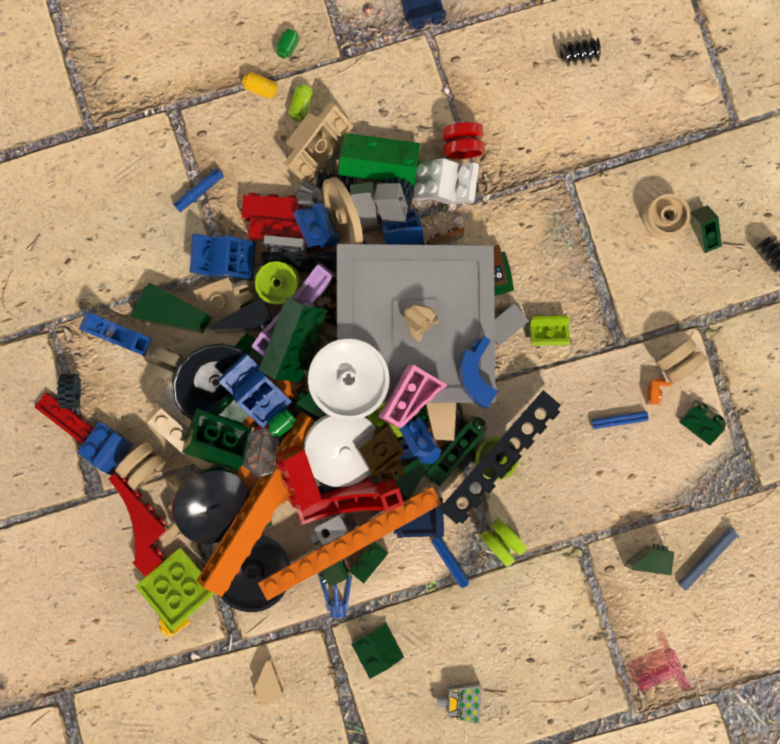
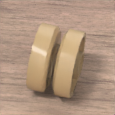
M664 194L657 197L646 208L643 215V224L646 231L652 237L659 240H669L676 237L688 226L690 221V209L687 202L675 194Z
M691 337L674 347L656 362L661 370L674 367L666 376L672 384L686 378L707 361L702 351L692 354L697 345Z
M148 442L141 444L132 451L115 470L121 478L130 476L127 484L134 491L150 481L166 463L161 455L152 456L154 448Z

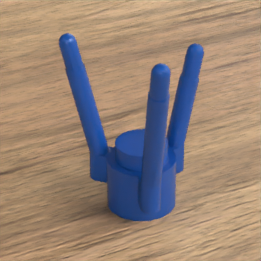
M319 572L318 576L326 600L327 611L330 612L332 618L345 617L346 610H349L348 601L352 575H350L347 581L344 603L343 600H339L337 585H334V600L330 602L326 585L321 580L319 575L321 572Z

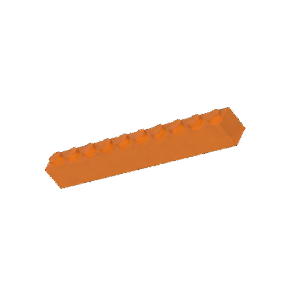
M300 412L294 425L288 431L197 578V581L203 588L221 597L223 596L225 591L229 589L235 575L240 571L244 560L250 555L252 547L261 537L265 526L271 521L273 513L282 503L283 497L288 490L282 482L284 479L283 474L277 468L276 463L278 460L276 454L296 444L303 448L305 437L316 422L304 413Z
M433 487L426 488L403 501L404 505L379 514L354 528L349 533L260 580L258 584L267 601L441 505L442 503Z

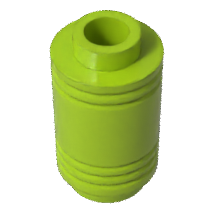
M298 85L295 88L288 112L292 120L301 122L308 114L313 96L312 88L306 85Z

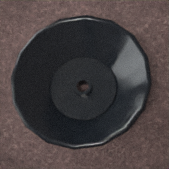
M223 343L205 345L189 353L178 366L172 382L174 401L181 413L192 420L197 409L205 412L214 410L219 405L220 400L228 396L230 392L219 381L217 383H212V381L219 379L246 353L238 347Z

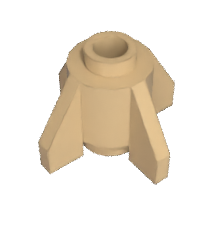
M417 304L409 305L403 312V319L406 321L412 337L417 342L421 341L424 333L431 326L440 321L435 317L437 312L432 307Z

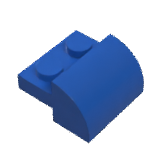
M315 203L312 208L299 209L294 212L293 215L308 247L320 245L321 248L339 244L340 236L325 204Z
M418 417L414 422L408 421L399 428L412 454L417 456L420 462L433 464L439 458L441 450L423 418Z
M100 421L77 453L100 471L112 475L134 443Z

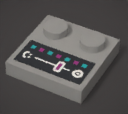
M264 235V244L270 252H305L306 250L303 239Z

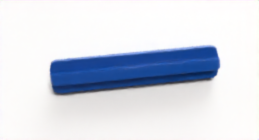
M647 411L592 419L591 424L593 429L648 421L649 416Z
M441 537L432 539L431 543L461 588L470 584Z

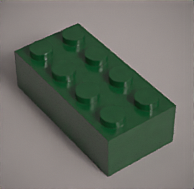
M286 297L259 371L275 380L300 382L328 310L311 301Z

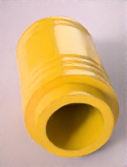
M252 71L244 75L242 84L245 90L267 99H273L276 95L278 85L275 84V81Z

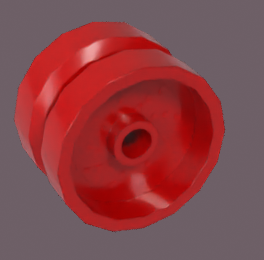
M464 122L442 128V140L446 142L443 145L444 157L446 159L462 160L476 158L485 154V143L480 140L484 136L483 125L475 122Z

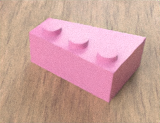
M407 364L378 417L395 427L401 428L447 385L415 365Z

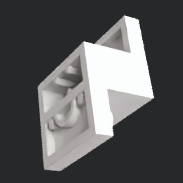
M444 158L418 162L413 199L418 201L432 199L447 205L474 202L479 164L474 162L458 164Z

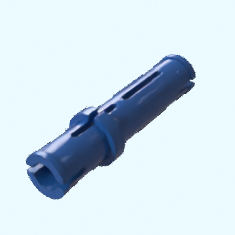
M215 168L193 188L187 189L185 194L172 204L181 213L191 203H196V199L224 178V176Z

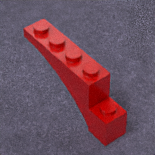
M114 473L108 480L123 499L134 531L135 560L132 564L146 577L166 560L163 557L164 552L158 546L154 547L153 545L170 530L167 527L168 522L162 516L158 517L154 513L155 508L149 502L145 503L141 499L142 494L138 490L134 491L127 484V478H121L118 473Z
M366 477L354 485L340 487L320 495L322 501L303 511L297 507L296 510L301 524L304 525L341 513L365 510H384L387 512L404 505L399 487L393 479L373 486L369 478Z

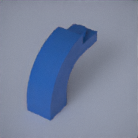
M89 312L85 313L79 327L81 331L145 356L152 340L150 337Z
M485 336L481 337L480 340L477 338L471 347L473 352L468 349L463 351L458 369L459 380L464 392L474 403L484 409L490 406L498 392L482 380L478 371L479 360L491 341Z

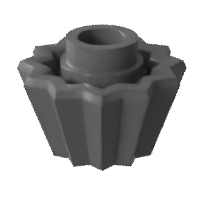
M303 181L297 190L296 198L298 199V204L301 207L314 206L315 203H320L321 189L310 181Z

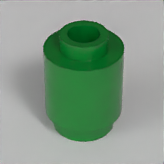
M286 29L285 32H282L274 47L276 54L283 59H286V57L290 58L299 42V35L291 29Z
M288 409L281 410L267 423L269 425L267 430L274 437L277 435L281 437L294 425L297 419Z

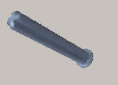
M728 526V530L678 582L683 590H688L736 538L740 537L732 528Z

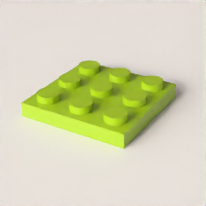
M181 547L135 586L171 631L179 627L215 595V593L203 588L199 584L197 578L201 571Z

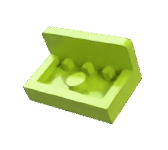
M532 316L529 325L531 346L569 345V316Z

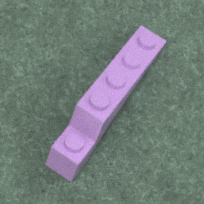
M321 263L317 264L292 298L315 303L335 274ZM280 313L260 333L251 346L263 356Z

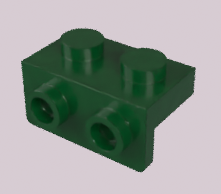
M697 400L693 402L692 407L679 421V423L709 446L723 433L726 427L725 419L721 415L714 414L704 402Z

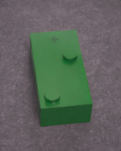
M345 133L340 154L339 175L385 181L386 178L391 180V177H394L395 180L401 178V181L405 179L407 183L410 182L411 185H415L420 143Z

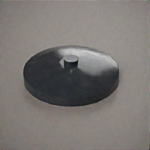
M223 468L201 470L186 479L177 490L172 504L174 522L180 532L193 542L200 544L218 543L222 540L248 498L249 490L242 479L232 471Z
M262 534L252 547L250 555L244 560L240 571L235 575L229 589L225 591L221 599L232 608L243 612H260L275 605L286 591L267 601L258 583L260 580L290 564L283 547L274 539Z

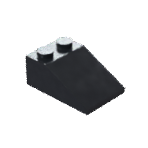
M260 298L209 325V327L215 333L263 331L273 321V317L264 301Z

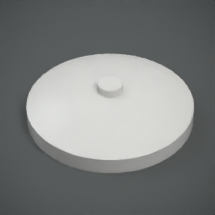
M341 339L326 345L314 357L308 373V387L314 402L323 412L341 420H356L371 414L381 405L389 388V371L385 360L374 347L356 339Z
M328 414L316 421L308 431L303 445L313 476L320 482L333 487L351 486L368 477L371 473L356 450L355 445L376 430L373 423L367 417L356 420H341Z

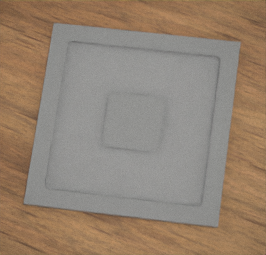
M337 244V340H360L368 343L381 354L389 371V388L382 403H386L407 364L415 365L447 385L427 403H474L461 386L458 371L459 362L463 351L468 349L473 352L471 347L477 338L480 340L483 336L491 341L479 360L478 371L482 380L487 385L496 389L494 246ZM417 304L432 307L437 312L435 317L440 320L424 333L419 342L412 337L408 325L403 319V312L409 305ZM496 395L491 403H496Z

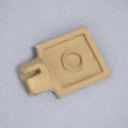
M227 277L193 291L200 310L212 317L207 327L241 309L244 304L254 300V292H251L250 289L252 287L247 280L232 283L231 279Z

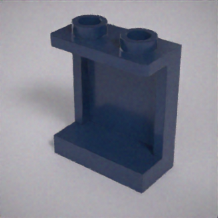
M401 0L410 30H420L425 25H438L443 20H446V11L443 9L441 0Z
M438 497L442 503L441 505L394 530V534H397L398 538L444 537V513L439 510L443 505V497Z

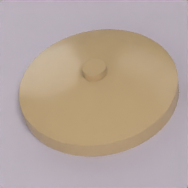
M338 178L326 179L322 186L323 202L340 236L339 243L363 244L359 212L351 195Z

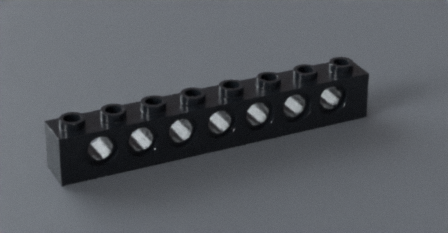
M543 390L443 503L439 510L456 525L459 522L463 524L470 516L468 511L472 507L476 509L482 503V495L485 492L489 494L496 487L494 484L496 479L499 477L502 480L509 472L507 467L512 462L515 465L522 457L519 453L524 448L528 450L535 442L532 438L537 433L541 435L548 427L545 423L549 419L554 420L560 413L558 408L561 405ZM535 411H544L545 418L542 420L537 419ZM524 424H529L532 427L531 434L523 433L522 426ZM511 439L519 441L518 449H512L509 446ZM499 453L504 454L507 458L506 463L499 464L496 461V455ZM485 468L492 469L494 472L493 478L486 479L483 476V470ZM472 483L480 485L481 491L478 494L470 491ZM463 497L468 501V506L465 509H460L457 506L459 498Z

